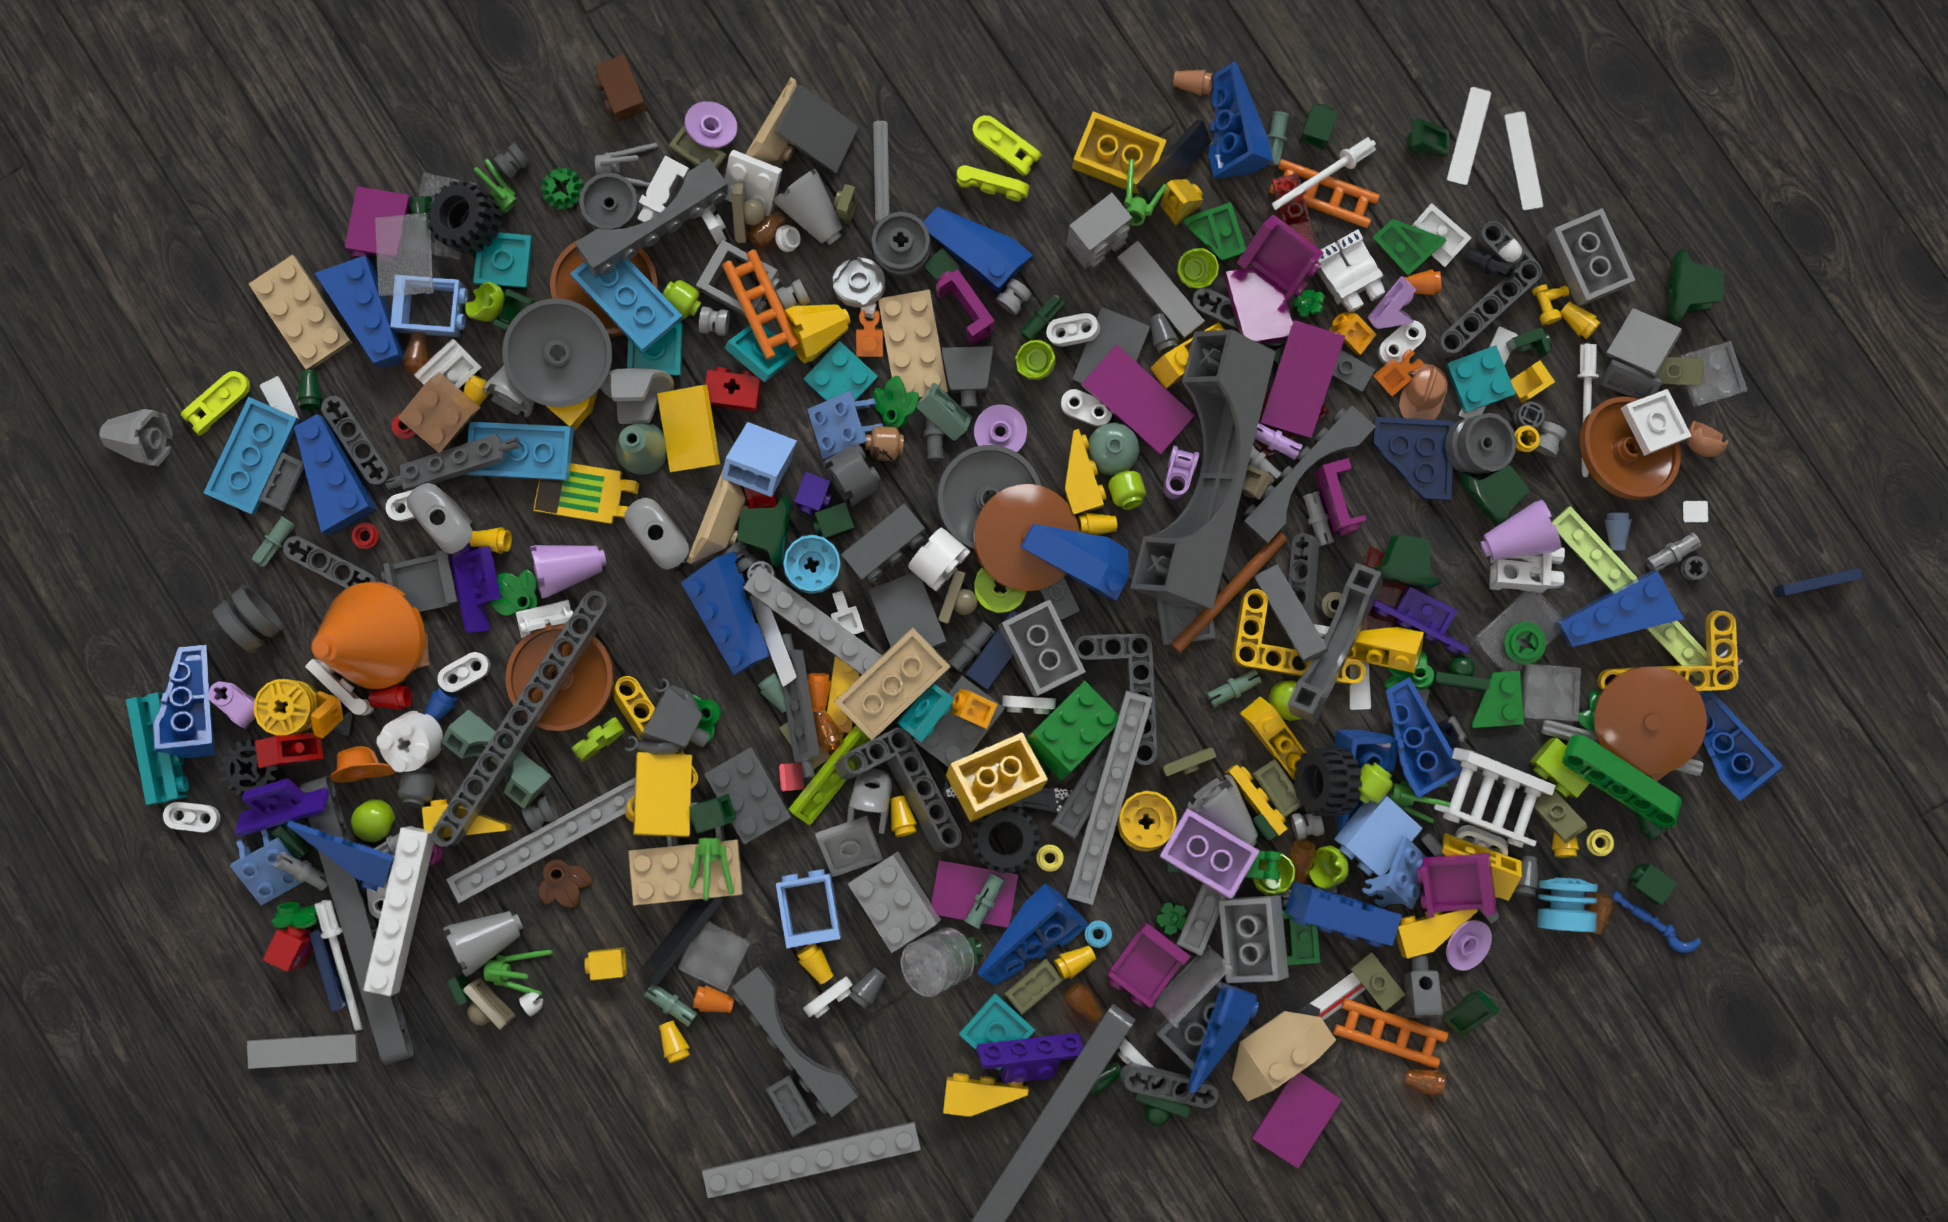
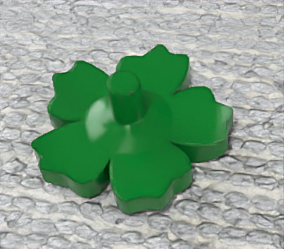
M1308 289L1302 292V296L1297 297L1293 302V307L1297 309L1301 318H1307L1310 312L1312 315L1321 314V311L1324 310L1321 304L1324 303L1325 295L1322 292L1315 293L1314 290Z
M1171 902L1164 903L1160 909V912L1163 914L1156 915V922L1160 927H1164L1165 934L1171 936L1177 932V929H1183L1186 918L1182 916L1187 910H1185L1184 906H1173Z

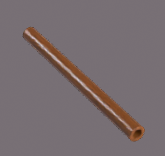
M1278 531L1216 596L1213 609L1205 608L1170 644L1177 653L1180 654L1288 541L1286 536Z

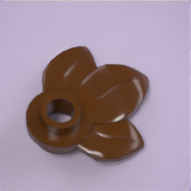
M553 859L544 866V880L539 886V896L545 905L556 899L564 907L576 908L579 902V888L587 887L593 881L590 874L579 865L569 866L561 859ZM558 869L562 874L559 877H554L551 872Z

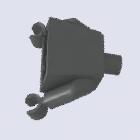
M663 678L661 683L665 688H654L660 700L640 736L643 740L640 742L635 736L628 737V740L631 743H635V746L633 748L625 747V750L633 756H636L637 752L651 753L653 755L675 754L678 751L682 752L689 741L703 748L710 733L697 727L702 713L699 711V706L689 691L675 685L671 686L669 681Z

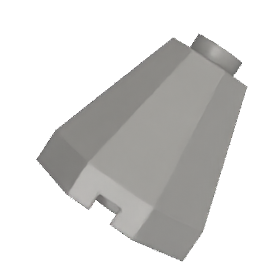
M142 409L108 419L100 429L99 436L103 446L135 462L159 466L170 454L171 446H165L166 439H172L173 431L167 415L164 413Z

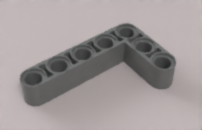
M1490 221L1486 223L1476 235V244L1485 254L1489 255V253H1492L1501 261L1514 265L1516 270L1512 271H1515V275L1510 281L1502 280L1438 338L1435 343V350L1443 358H1451L1456 355L1541 277V266L1521 244L1522 254L1514 262H1507L1498 254L1506 244L1515 239L1499 222ZM1485 231L1494 233L1496 240L1491 241L1487 239ZM1522 269L1528 270L1531 273L1532 278L1530 280L1522 276ZM1502 287L1510 288L1513 294L1512 297L1505 296L1502 292ZM1483 304H1489L1493 308V314L1485 313ZM1464 321L1473 324L1474 332L1465 330ZM1447 338L1451 339L1455 343V349H1448L1444 344V340Z
M1140 633L1080 637L1075 642L1074 649L1081 661L1127 660L1128 691L1134 693L1143 692L1152 698L1147 716L1150 729L1146 734H1142L1139 747L1143 745L1149 747L1151 756L1147 761H1142L1136 754L1134 761L1139 765L1151 764L1157 757L1153 651L1150 638ZM1141 639L1145 642L1146 650L1144 653L1134 652L1132 649L1134 640ZM1114 640L1119 644L1120 649L1117 654L1112 655L1106 651L1105 644L1107 641ZM1087 641L1093 646L1091 655L1085 656L1079 652L1078 647L1081 642ZM1136 666H1143L1147 670L1145 680H1138L1134 677L1133 670Z
M893 729L848 752L837 760L835 765L836 773L845 780L853 779L887 761L931 847L937 852H945L960 843L961 831L914 741L905 729ZM892 737L898 741L899 748L892 744ZM870 748L875 750L877 759L870 755ZM847 760H851L854 763L855 771L848 767ZM904 761L911 765V772L905 768ZM917 785L923 788V796L918 793ZM930 809L936 813V820L930 816ZM942 833H945L948 836V844L944 842L942 838Z

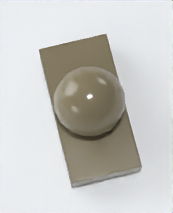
M744 182L733 184L731 198L735 241L737 243H746L747 225H759L764 220L766 211L764 205L758 200L750 199L745 201Z
M1248 465L1241 493L1248 498L1260 500L1273 476L1266 471Z
M958 570L954 572L938 618L942 624L949 625L953 611L960 615H968L975 611L978 600L974 592L969 589H961L966 576L964 572Z
M480 977L463 989L465 994L473 1001L468 1008V1018L475 1025H486L492 1021L500 1030L516 1017L513 1011Z

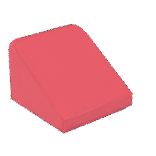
M780 764L781 790L803 789L802 764Z

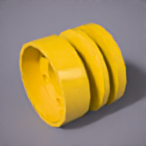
M276 679L269 682L258 692L255 698L254 715L256 720L266 732L278 736L310 733L313 731L310 715L317 709L315 694L319 691L313 685L303 681ZM283 703H288V706L285 708L287 712H282V709H284Z
M1144 791L1136 793L1126 800L1120 810L1117 827L1119 835L1126 845L1138 851L1148 852L1160 848L1170 839L1176 827L1177 817L1173 805L1166 797L1157 792ZM1143 816H1147L1148 821L1153 823L1148 827V830L1144 829V825H1139V821L1143 819Z

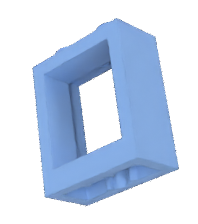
M395 275L390 327L397 333L460 337L461 330H464L466 323L465 315L463 314V304H466L468 301V290L460 280ZM412 288L454 292L450 327L409 324Z
M824 869L809 871V877L798 879L797 874L782 876V882L776 883L786 948L836 940L842 937L831 873L825 874ZM825 882L832 928L794 934L786 888Z

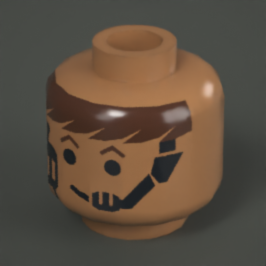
M875 426L871 434H866L868 442L864 443V450H869L870 457L873 460L895 461L898 455L902 456L904 436L899 434L897 428Z

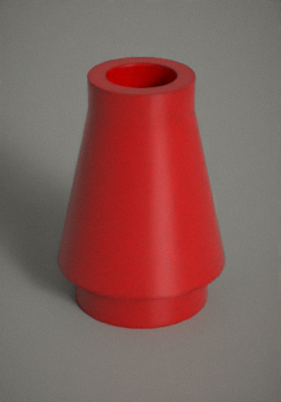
M402 684L369 693V704L372 708L381 707L404 710L412 702L410 688Z

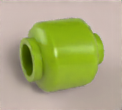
M677 280L675 283L670 282L662 294L679 311L683 319L687 318L690 314L695 316L702 304L698 301L700 296L699 290L683 280Z
M1125 470L1116 473L1108 483L1114 504L1122 507L1124 510L1140 506L1146 496L1142 478L1136 471Z
M1375 762L1373 765L1365 764L1360 769L1362 787H1358V790L1361 792L1359 799L1366 804L1370 800L1374 803H1380L1393 786L1390 780L1392 775Z

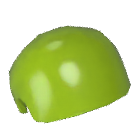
M1197 248L1188 250L1178 261L1177 274L1180 281L1189 288L1208 287L1218 276L1219 264L1216 256L1207 249Z
M490 281L483 283L479 289L473 290L475 300L465 304L468 317L483 322L496 319L504 306V293L501 287Z
M1030 340L1023 344L1015 356L1017 371L1029 380H1041L1049 376L1055 366L1053 349L1049 344L1041 340Z
M1295 680L1279 681L1272 687L1268 697L1269 703L1275 708L1280 717L1288 721L1301 720V718L1290 714L1287 705L1298 683Z
M370 799L358 806L351 818L353 832L364 842H378L390 833L395 820V814L391 806L383 800Z
M1331 845L1320 847L1315 852V855L1310 858L1314 865L1309 871V877L1315 886L1322 890L1331 889L1346 880L1348 861L1345 854Z
M1281 854V861H1278L1277 869L1280 872V880L1253 879L1256 888L1268 896L1284 894L1294 882L1295 867L1291 859ZM1267 860L1259 861V870H1267Z

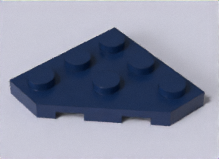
M1374 417L1373 424L1376 427L1372 430V445L1423 500H1452L1453 466L1447 458L1445 442L1451 426L1454 425V421Z

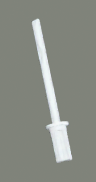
M1367 137L1350 149H1343L1340 152V160L1271 203L1272 206L1277 210L1344 166L1353 169L1357 162L1376 150L1374 147L1376 143Z
M1597 344L1580 345V374L1577 375V378L1584 379L1583 422L1591 412L1592 379L1599 378V375L1596 374ZM1582 459V474L1587 478L1589 471Z
M324 900L315 904L323 932L320 936L321 938H329L354 1030H363L337 935L343 931L338 926L332 901Z

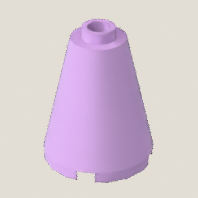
M1535 501L1484 534V541L1480 542L1485 557L1490 556L1492 560L1551 553L1560 550L1559 534L1556 525H1552L1549 518L1552 515L1544 501Z
M530 546L541 598H547L601 573L602 566L607 565L604 551H598L597 546Z

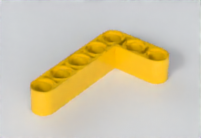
M1252 589L1248 591L1240 602L1232 652L1234 662L1238 666L1302 677L1313 660L1306 662L1304 669L1298 671L1292 665L1293 658L1299 656L1295 649L1261 644L1268 598L1262 590ZM1250 595H1255L1260 599L1261 605L1258 609H1253L1249 606L1248 598ZM1246 621H1251L1256 625V633L1254 635L1245 633L1243 626ZM1242 647L1249 648L1252 652V659L1249 662L1243 661L1239 656ZM1268 652L1277 654L1279 661L1276 666H1270L1267 663L1266 655ZM1347 658L1335 683L1352 685L1361 682L1366 674L1364 665L1358 660ZM1348 665H1352L1357 669V677L1354 680L1349 679L1345 674Z
M1716 610L1708 614L1705 622L1707 664L1658 666L1676 672L1688 681L1690 673L1699 671L1701 680L1698 684L1693 685L1697 691L1727 690L1733 688L1738 682L1736 621L1732 614ZM1722 615L1726 618L1727 624L1724 629L1717 630L1714 622L1718 616ZM1724 642L1728 647V652L1725 656L1718 657L1715 651L1716 647ZM1632 668L1603 670L1597 679L1598 686L1603 690L1607 676L1612 674L1617 676ZM1726 669L1729 673V679L1727 682L1720 684L1717 681V674L1719 671Z
M624 676L616 682L612 696L640 741H642L643 739L640 736L655 707L638 681L631 676ZM623 685L630 687L632 695H622L619 687ZM634 709H644L647 717L643 719L636 717ZM678 751L677 753H675L685 755L683 751ZM693 766L691 768V790L698 781V775ZM635 795L625 806L626 818L633 823L634 812L632 804L635 802Z

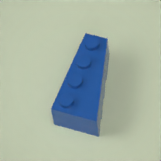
M362 256L315 273L375 365L384 369L407 361L399 335L390 327L391 312L375 265L370 259Z

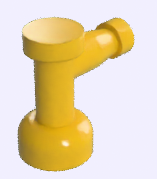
M1547 284L1532 289L1533 296H1537L1543 312L1540 316L1541 325L1546 326L1562 319L1560 311L1553 309L1550 301L1561 296H1568V287L1565 285L1549 290Z

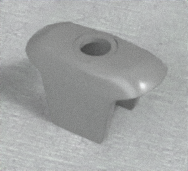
M615 369L609 371L600 388L605 395L612 398L613 401H617L618 422L620 424L650 423L659 403L657 393L673 391L674 381L667 372L659 369Z
M430 483L422 484L410 493L407 499L408 509L444 552L450 554L458 552L469 543L472 538V528L470 525L473 522L450 496L436 485ZM435 510H442L445 513V521L441 525H434L430 520L431 513Z
M646 497L633 502L625 512V522L655 563L663 569H671L681 564L689 554V545L685 536L659 504ZM653 525H659L663 528L664 533L659 540H651L648 536V530Z
M872 768L856 777L849 803L847 822L855 819L856 809L881 812L879 833L884 834L892 791V779L889 773ZM875 783L880 787L871 789L866 787L865 784Z

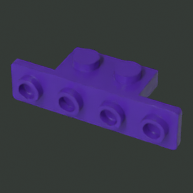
M469 542L458 552L449 553L465 632H485L490 630L485 604L501 599L500 587L496 577L491 548L481 547L474 550Z
M1408 585L1396 608L1377 598L1373 603V606H1375L1373 610L1384 617H1388L1391 614L1398 618L1397 623L1403 627L1412 629L1414 626L1424 632L1423 637L1433 642L1436 639L1445 642L1444 647L1456 654H1459L1460 651L1468 654L1470 648L1466 644L1445 634L1457 613L1455 608Z
M289 779L247 790L244 792L242 801L252 809L241 812L235 833L238 836H243L285 824L289 821L323 813L330 791L327 788H322L304 793Z
M1078 1033L977 1044L976 1047L983 1069L1003 1067L1001 1072L1003 1083H1022L1030 1080L1055 1078L1060 1061L1077 1059L1084 1049Z

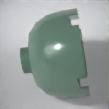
M1119 423L1104 424L1097 428L1089 437L1087 455L1089 460L1095 462L1100 474L1112 477L1116 473L1130 470L1137 462L1140 452L1139 442L1134 432L1127 426Z

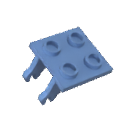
M848 391L807 409L823 459L832 457L849 445L854 447L868 442L866 434H871L875 426H883V424L861 427L856 410L869 408V405H876L874 398L855 401L852 391Z
M268 828L261 830L264 847L251 853L249 844H244V838L237 840L240 859L230 864L232 870L260 905L305 882L295 880L293 875L274 866L275 861L280 862L276 858L282 851L287 852L291 856L292 854L279 838L274 839L271 836L272 831L269 832Z
M1402 836L1390 872L1377 878L1366 880L1365 883L1372 886V888H1363V892L1368 896H1374L1377 893L1380 897H1384L1383 900H1374L1379 907H1386L1389 904H1404L1408 908L1413 909L1416 900L1420 896L1422 885L1418 882L1417 868L1422 866L1423 858L1426 856L1407 837Z

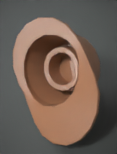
M1423 364L1420 369L1409 372L1408 375L1412 380L1403 388L1399 408L1404 418L1435 420L1441 411L1448 382L1445 374L1438 367Z

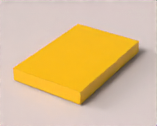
M701 385L657 393L670 472L719 465L720 460L708 386Z
M637 752L633 835L689 836L692 755H653L651 753Z

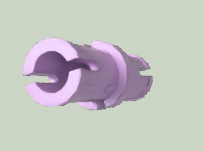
M1258 423L1255 435L1256 440L1266 444L1271 451L1275 449L1293 460L1296 459L1303 445L1283 436L1279 430L1275 432Z

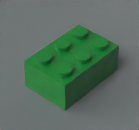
M1084 681L1026 740L1040 760L1062 780L1116 727L1119 715Z

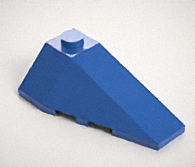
M1232 62L1214 74L1212 105L1215 107V118L1210 126V131L1214 133L1213 145L1209 146V159L1213 178L1215 179L1253 174L1273 162L1269 139L1238 64Z
M936 207L923 222L928 229L929 236L997 295L1003 291L1010 279L1014 278L1033 257L1015 239L939 207Z
M1033 523L1020 546L1097 594L1113 600L1118 599L1129 578L1128 549L1108 537Z
M206 645L178 647L169 674L168 685L165 693H163L159 713L153 724L156 752L185 758L216 755L213 709L208 695L210 676Z
M1410 677L1385 690L1403 775L1416 798L1460 775L1462 767L1459 761L1452 758V749Z
M1712 690L1704 691L1700 694L1707 716V727L1703 742L1720 780L1739 801H1742L1767 784L1784 770V767Z
M1360 729L1336 730L1334 748H1345L1347 752H1351L1359 764V769L1365 764L1373 765L1375 762L1388 773L1389 771L1393 772L1398 754L1395 736ZM1359 798L1357 799L1358 804L1356 807H1353L1352 812L1346 813V815H1337V834H1339L1364 803Z
M292 821L288 822L287 826L356 879L362 880V887L377 891L378 887H386L393 865V855Z
M1045 883L1026 900L979 969L978 974L992 984L997 985L1023 970L1025 963L1036 957L1039 960L1046 957V951L1060 944L1063 947L1070 943L1089 925L1061 893Z
M1225 983L1221 984L1187 1085L1190 1092L1195 1093L1247 1025L1249 1018L1255 1017L1259 1002L1255 1001L1257 997L1255 994Z

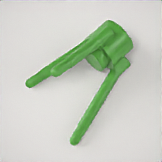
M486 159L485 164L500 186L497 187L478 167H475L474 171L493 190L490 195L498 202L500 206L498 210L502 214H506L513 208L518 199L496 168Z
M1130 159L1124 205L1132 217L1131 225L1138 226L1144 223L1146 216L1152 215L1153 209L1164 194L1167 184L1162 185L1149 205L1141 198L1140 194L1132 198L1134 160Z
M1402 780L1400 784H1393L1390 799L1403 811L1429 823H1434V819L1407 805L1412 806L1414 801L1449 807L1451 803L1424 796L1416 798L1408 782ZM1445 782L1438 787H1447L1448 783Z
M702 838L699 839V846H695V860L689 887L694 888L700 861H704L703 899L705 901L709 898L711 861H718V856H720L728 892L730 895L734 894L726 858V846H721V839Z
M552 950L509 956L497 955L496 960L490 959L486 962L484 979L485 981L494 982V985L505 986L525 993L535 992L541 996V991L507 981L509 978L527 979L528 974L512 972L511 965L506 964V962L551 955Z

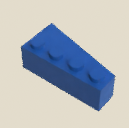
M316 414L296 425L294 429L321 532L332 536L375 512L377 508L327 419Z
M735 551L714 558L681 582L733 675L754 667L770 656L760 625L755 623L752 609H754L752 601L747 599L742 584H745L743 574L738 573L735 561H738Z
M1650 571L1555 621L1567 645L1574 647L1684 619L1659 572Z
M1295 881L1285 909V913L1293 916L1292 921L1305 926H1308V924L1317 925V929L1333 933V930L1342 932L1341 936L1352 940H1357L1358 937L1367 939L1366 943L1380 948L1382 944L1393 946L1402 916L1395 911Z

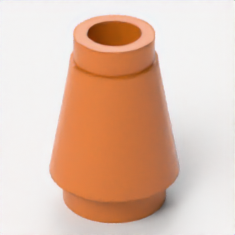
M1431 269L1404 277L1416 289L1414 294L1435 295V293L1442 292L1440 271L1434 272Z
M808 674V685L814 713L826 712L832 682L829 680V674Z
M707 985L704 987L698 986L693 1007L698 1008L699 1012L731 1013L734 997Z

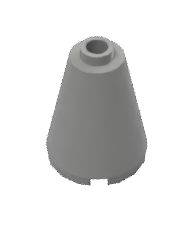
M815 168L791 184L785 193H780L773 199L780 209L821 244L827 241L830 245L842 236L839 231L843 227Z
M504 365L482 388L485 395H487L488 391L493 395L492 401L513 414L518 415L522 411L525 412L524 417H529L533 411L535 401L527 398L514 386L507 375Z
M1224 775L1226 780L1221 782L1218 778L1212 780L1194 794L1196 801L1193 805L1189 801V810L1253 847L1257 841L1255 839L1258 833L1236 782L1231 775Z
M510 911L451 924L443 929L446 934H449L446 937L458 963L461 964L462 968L467 967L462 970L466 977L474 973L520 937L519 930L523 929L518 915L512 916Z

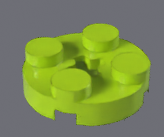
M983 568L978 571L974 583L975 595L978 602L985 609L1000 614L1011 612L1020 606L1027 591H1017L1005 587L1007 592L1004 594L1001 591L996 593L994 591L996 587L995 581Z
M616 717L603 725L604 729L600 725L595 727L587 734L589 738L587 741L583 739L571 748L582 762L599 753L600 749L604 746H609L624 733V728Z

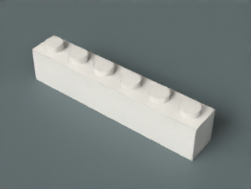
M410 826L402 827L400 830L364 991L387 996L400 992L434 844L432 831Z

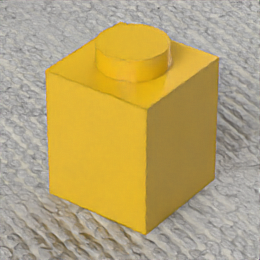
M625 947L589 952L588 957L585 958L586 974H590V980L617 978L627 975Z

